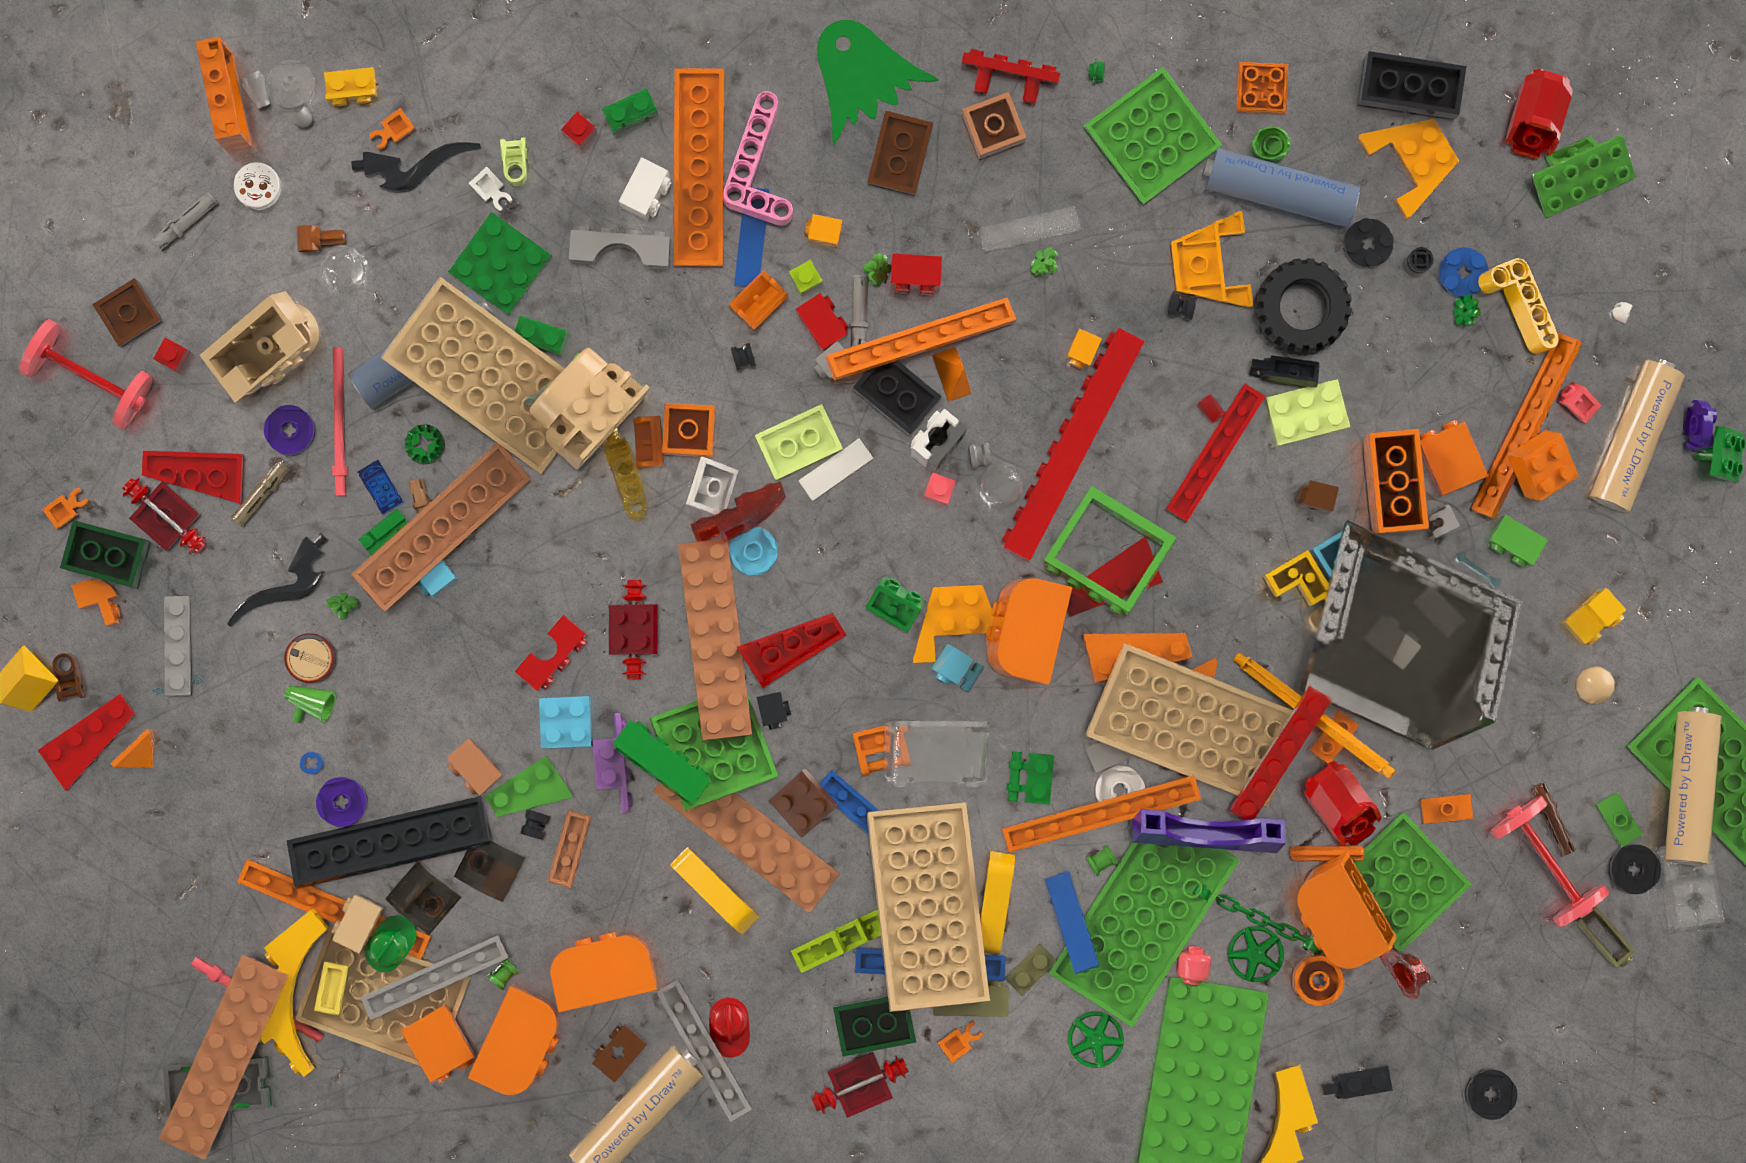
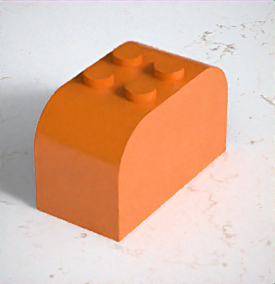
M1419 429L1369 433L1364 438V461L1373 534L1382 535L1429 529Z
M1029 578L1013 580L1002 589L998 602L995 601L993 604V624L988 627L986 633V640H988L987 658L991 667L996 672L1007 677L1036 684L1050 685L1072 587Z
M1348 851L1310 872L1299 890L1297 898L1298 907L1302 914L1301 920L1307 929L1310 928L1314 934L1313 940L1319 950H1323L1330 962L1341 968L1352 969L1391 950L1397 936Z
M615 932L600 935L599 941L592 942L591 937L574 941L575 946L560 952L551 965L550 976L558 1012L659 989L648 945L634 935L616 936Z
M515 984L511 985L468 1078L505 1095H515L526 1090L535 1081L537 1076L541 1077L548 1065V1061L545 1060L547 1053L552 1054L559 1041L555 1037L560 1025V1018L556 1007L549 1000Z

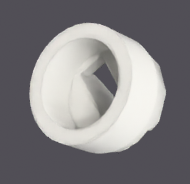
M1626 302L1617 303L1612 310L1614 318L1626 324L1633 305Z

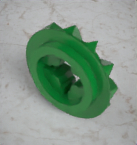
M428 424L415 426L408 432L404 440L406 453L417 463H432L441 456L444 450V438L441 432ZM420 434L426 440H435L428 445V454L422 447L414 448L421 442Z

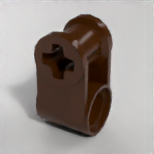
M71 653L57 655L53 659L52 667L54 676L59 680L55 685L58 701L62 702L65 698L76 696L84 698V685L77 658ZM64 657L68 658L71 662V667L68 671H63L60 668V661ZM74 687L72 690H65L66 688Z

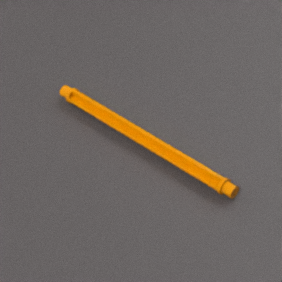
M1241 652L1235 656L1234 662L1240 666V669L1293 709L1296 707L1302 696L1252 658L1246 657ZM1323 713L1316 724L1319 729L1378 774H1383L1388 779L1393 777L1396 770L1389 765V762Z

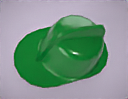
M403 916L386 918L375 930L365 947V957L368 964L379 972L395 970L403 962L416 941L414 924Z

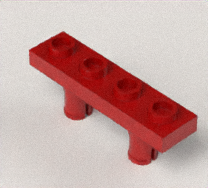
M971 48L969 53L964 52L962 62L974 64L978 68L974 90L988 93L992 72L996 69L1025 75L1026 83L1023 101L1036 103L1040 84L1044 80L1059 83L1061 73L1056 72L1057 67L1042 64L1040 69L1032 67L1031 61L1018 59L1017 63L1008 62V56L994 54L993 58L983 56L984 51Z

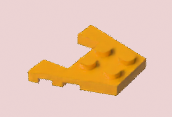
M1435 119L1372 131L1358 136L1368 156L1388 144H1392L1416 184V188L1395 200L1406 219L1412 216L1459 162Z
M1238 211L1171 242L1176 292L1248 308L1253 307L1251 284L1225 287L1219 238L1221 236L1245 233L1243 211Z
M983 585L932 588L913 663L936 662L934 636L987 633L988 627L993 624L994 616H992V608Z

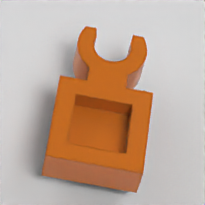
M399 108L380 122L384 127L383 130H375L370 133L369 137L371 140L377 136L382 137V142L376 146L379 150H382L387 146L389 139L392 138L397 143L414 131L415 127L401 108Z
M80 488L74 489L68 500L64 495H61L42 509L57 530L78 516L74 510L75 508H82L89 504L90 501L87 498L82 502L76 500V496L82 492Z
M974 1021L966 1025L963 1033L956 1028L937 1042L952 1063L972 1049L968 1043L969 1041H976L982 1038V1031L977 1035L970 1033V1028L976 1024Z

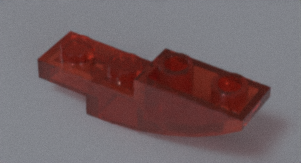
M781 482L769 483L756 491L745 492L739 497L734 498L737 507L724 509L716 515L700 518L690 524L696 541L703 542L721 535L725 543L759 525L786 498Z

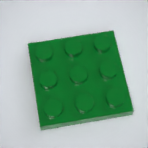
M491 212L448 273L509 316L552 255Z

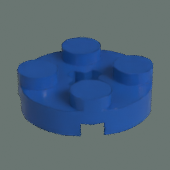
M1462 247L1449 252L1439 265L1438 276L1441 284L1448 290L1447 292L1453 296L1464 298L1466 294L1474 295L1481 291L1478 283L1479 277L1482 273L1488 271L1489 268L1484 255L1474 249ZM1462 266H1466L1467 270L1470 271V275H1467L1465 279H1461V275L1457 274V269H1462Z

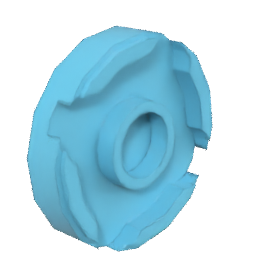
M746 527L739 530L732 537L729 545L731 563L739 572L747 576H758L766 573L774 566L777 559V544L774 537L765 529Z

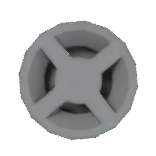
M983 442L980 446L968 445L972 469H977L980 465L992 466L988 442Z

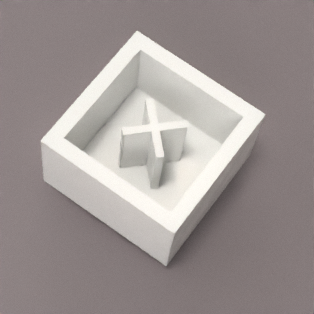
M641 157L619 200L621 208L646 221L649 220L650 216L654 218L660 208L658 200L661 194L665 196L672 183L670 182L668 170Z

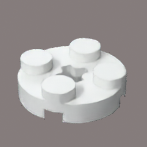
M1114 766L1105 770L1098 778L1095 786V795L1098 801L1117 796V793L1113 792V788L1118 787V783L1123 784V788L1127 789V793L1145 789V784L1140 775L1132 768Z

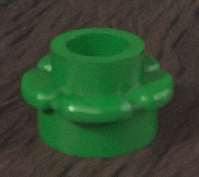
M1095 59L1094 64H1089V78L1093 79L1094 83L1104 81L1105 62Z

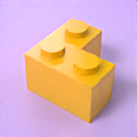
M1309 550L1263 576L1275 598L1297 586L1309 607L1334 593Z
M1607 588L1597 590L1562 624L1581 645L1587 643L1592 645L1602 636L1599 632L1604 627H1615L1624 619L1622 614L1626 609Z

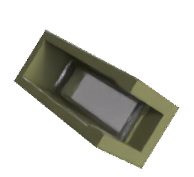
M1597 906L1593 907V911L1588 915L1574 920V923L1584 932L1612 967L1617 968L1620 965L1623 968L1633 959L1631 955L1636 951Z

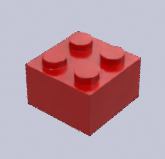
M892 253L890 289H895V293L910 294V290L920 291V295L933 296L935 292L940 291L942 256Z

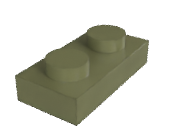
M1039 944L1005 977V980L1023 996L1053 967L1057 960Z

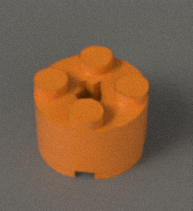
M1307 956L1293 970L1292 988L1296 995L1308 1004L1314 1006L1328 1005L1337 1000L1344 989L1345 981L1341 968L1334 965L1325 956ZM1321 974V979L1324 980L1323 984H1318L1314 987L1313 977H1318Z

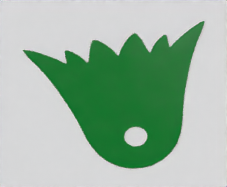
M844 19L833 22L823 30L819 37L817 57L830 105L833 145L839 139L847 117H849L853 125L856 124L858 108L871 119H875L878 108L877 98L888 104L898 105V97L894 86L904 90H912L907 80L922 82L939 81L938 78L904 59L869 28L857 21ZM845 36L850 40V47L846 51H841L836 47V40L839 37Z

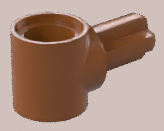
M318 225L297 226L298 252H318L322 249V245L345 243L344 230L321 231Z

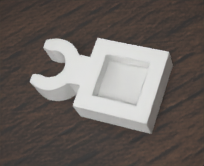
M485 167L469 182V185L485 202L492 198L495 208L500 212L503 211L499 205L500 199L505 198L508 202H513L509 194L499 191L504 184L488 167Z

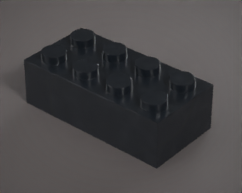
M1368 51L1364 61L1358 104L1456 119L1460 114L1467 66Z

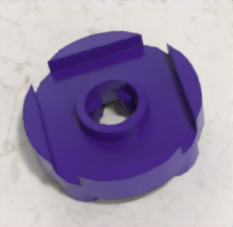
M1693 400L1691 403L1694 405L1687 408L1683 423L1684 435L1689 436V441H1685L1686 445L1692 450H1703L1706 447L1711 448L1714 441L1712 434L1713 423L1717 420V411L1711 408L1707 401Z
M283 405L276 408L267 417L264 424L265 439L273 449L284 455H295L306 450L314 437V423L310 415L298 406ZM288 423H292V427L296 428V432L292 433L291 437H287V433L282 431L283 428L287 427Z
M346 777L328 780L316 797V808L320 817L336 827H346L356 823L364 815L367 806V798L363 788L355 780ZM339 795L348 799L345 809L342 810L340 806H335V801L338 800Z

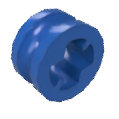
M308 752L301 757L300 767L307 774H316L323 767V759L318 753ZM308 757L311 759L317 758L318 763L315 764L318 766L316 769L306 768L305 763L308 762L305 760Z

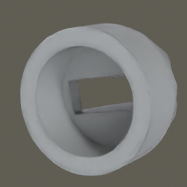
M304 107L291 121L296 126L305 128L312 122L311 112Z

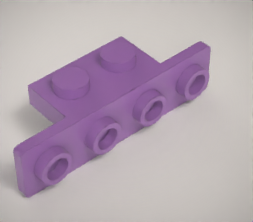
M620 713L612 714L614 739L591 741L596 790L618 788L620 813H628V807H632L631 792L627 793L626 783L630 782L629 768H625L624 758L626 757L612 748V743L626 725L625 719L621 718Z

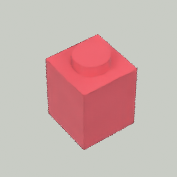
M932 472L924 498L947 506L956 480Z

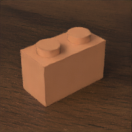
M470 738L446 758L450 762L447 767L455 776L462 775L466 780L464 786L473 795L476 792L479 795H483L504 776Z

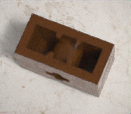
M1309 480L1299 488L1297 501L1300 502L1299 508L1327 515L1334 511L1339 487Z
M626 1024L622 1028L618 1025L608 1036L612 1039L606 1047L601 1044L592 1055L595 1058L592 1064L614 1083L648 1044ZM621 1045L624 1047L622 1051L624 1057L617 1056L615 1058L612 1047L618 1048Z

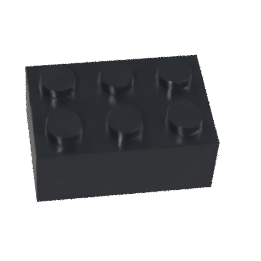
M898 360L867 370L853 387L855 393L909 437L912 436L942 399L940 394Z

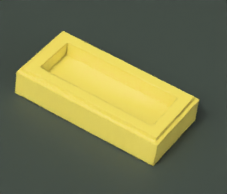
M324 961L314 1011L340 1015L350 966Z

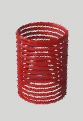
M1209 394L1197 405H1199L1198 407L1202 409L1207 418L1211 420L1210 422L1214 423L1226 412L1223 408H1220L1221 406L1213 398L1214 396Z

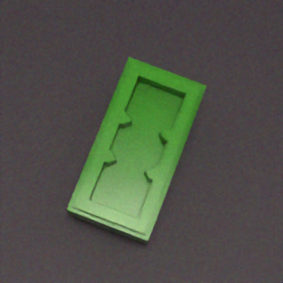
M1618 792L1595 804L1621 848L1643 836Z

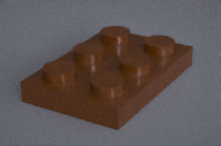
M885 110L867 183L915 195L933 122Z

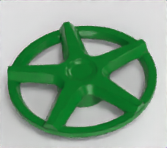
M1251 926L1239 931L1233 937L1228 949V959L1233 971L1242 979L1250 982H1263L1272 978L1281 969L1284 960V948L1281 940L1274 932L1265 927ZM1252 931H1263L1272 937L1262 944H1258ZM1245 934L1248 948L1246 950L1233 951L1237 939ZM1276 943L1280 954L1278 964L1267 956V952ZM1233 959L1248 960L1247 975L1242 974L1237 969ZM1259 964H1263L1273 970L1264 977L1254 978Z
M1103 1012L1083 1014L1074 1021L1068 1033V1046L1071 1054L1079 1063L1087 1067H1105L1114 1062L1123 1049L1124 1035L1121 1026L1112 1016ZM1091 1016L1102 1017L1096 1029H1091L1082 1020ZM1109 1020L1117 1028L1119 1039L1105 1035ZM1077 1027L1086 1039L1076 1047H1073L1072 1036L1074 1029ZM1118 1046L1116 1053L1104 1062L1103 1047ZM1092 1049L1097 1063L1087 1062L1077 1054Z

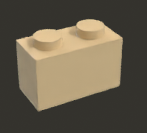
M354 895L353 899L349 897L342 911L346 912L342 921L337 920L331 933L334 934L332 941L357 953H362L384 908L359 895Z

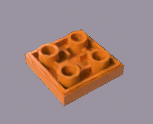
M1239 62L1236 112L1286 114L1288 64Z

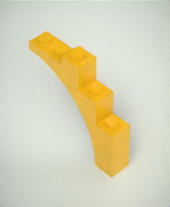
M314 908L264 947L267 952L265 956L273 966L277 964L279 966L277 970L289 976L259 1042L262 1041L266 1044L273 1039L275 1041L273 1044L275 1049L282 1056L285 1054L291 1061L289 1063L291 1069L297 1075L302 1074L303 1077L315 1068L305 1054L296 1032L293 1017V993L297 975L305 956L314 943L329 929V926Z
M1300 1065L1272 1073L1276 1088L1277 1113L1272 1136L1258 1163H1297V1161L1303 1160L1295 1130H1298L1299 1134L1313 1130L1312 1125L1317 1124L1318 1121Z

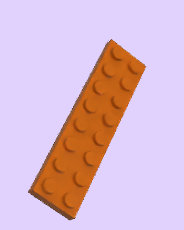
M675 68L673 266L723 267L724 69Z

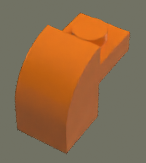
M88 579L71 585L79 609L84 610L99 605L106 626L111 627L119 624L117 618L121 617L117 604H112L111 600L121 596L113 585L98 579Z

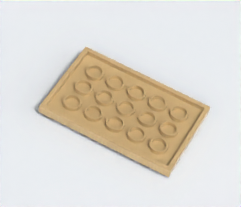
M330 926L295 1020L421 1066L400 1030L447 1004L453 1017L456 1019L471 977L467 976L370 1020L360 997L434 963L423 959L420 960L407 954L403 962L395 970L379 972L368 964L365 957V947L362 953H357L332 941L334 934L331 933L333 926ZM324 961L350 966L339 1016L314 1011Z

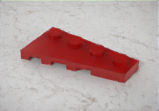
M143 451L142 476L241 504L243 454Z
M1146 536L1086 577L1119 598L1131 595L1154 560ZM1159 570L1147 588L1163 583ZM1072 587L1067 611L1069 616L1072 617L1107 603L1103 601L1098 603L1088 596L1089 592L1082 588L1077 590Z
M830 613L743 644L737 648L762 688L845 637L846 633L835 615Z
M119 694L38 749L61 786L65 791H68L77 778L86 771L94 759L103 752L105 747L136 714L124 696Z

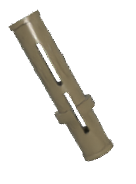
M277 460L265 477L261 476L259 479L260 483L230 517L243 527L272 491L275 492L277 490L276 486L290 469Z

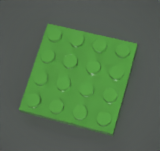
M1164 67L1160 68L1084 125V128L1143 205L1214 153L1217 148L1222 147L1221 142Z
M749 697L748 705L752 736L702 741L697 701L650 717L656 737L660 736L669 743L668 748L674 753L680 751L689 758L688 763L694 768L700 766L709 773L710 784L692 807L680 799L684 812L778 778Z
M1404 812L1397 816L1364 848L1363 861H1353L1396 934L1397 938L1393 947L1399 953L1472 885Z

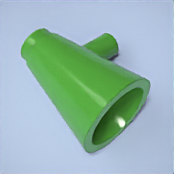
M288 686L284 699L296 706L292 719L293 722L302 723L304 713H307L318 721L325 723L334 709L336 693L334 691Z

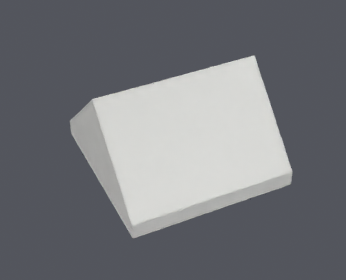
M701 457L686 505L724 518L739 470Z

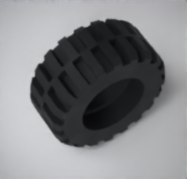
M1300 258L1293 259L1290 262H1284L1279 265L1261 284L1256 296V321L1258 327L1261 326L1264 337L1266 339L1269 338L1273 342L1272 345L1277 349L1280 347L1289 354H1314L1332 345L1346 329L1352 312V308H1350V302L1352 301L1351 293L1348 294V285L1345 280H1341L1339 277L1340 273L1336 269H1330L1328 267L1329 264L1323 261L1319 263L1311 258L1301 260ZM1297 284H1309L1322 293L1326 301V313L1319 325L1311 329L1300 330L1290 326L1284 320L1280 311V302L1284 292L1290 287Z

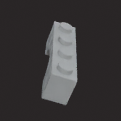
M577 226V230H571L569 261L571 263L595 264L598 257L605 250L615 246L630 248L638 254L644 268L669 269L671 239L666 236L665 232L652 231L651 235H641L639 230H626V234L616 233V229L601 228V232L591 231V227Z

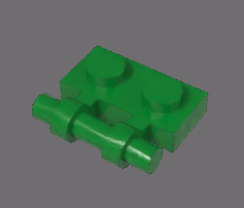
M1012 751V760L1009 761L1008 768L1011 769L1010 782L1007 783L1006 791H1009L1008 801L1018 802V793L1025 792L1026 803L1050 805L1054 755L1029 753V762L1026 763L1021 762L1022 752ZM1020 770H1028L1026 785L1019 784Z

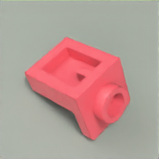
M1574 382L1567 385L1557 398L1560 404L1565 405L1585 424L1602 406L1584 386Z

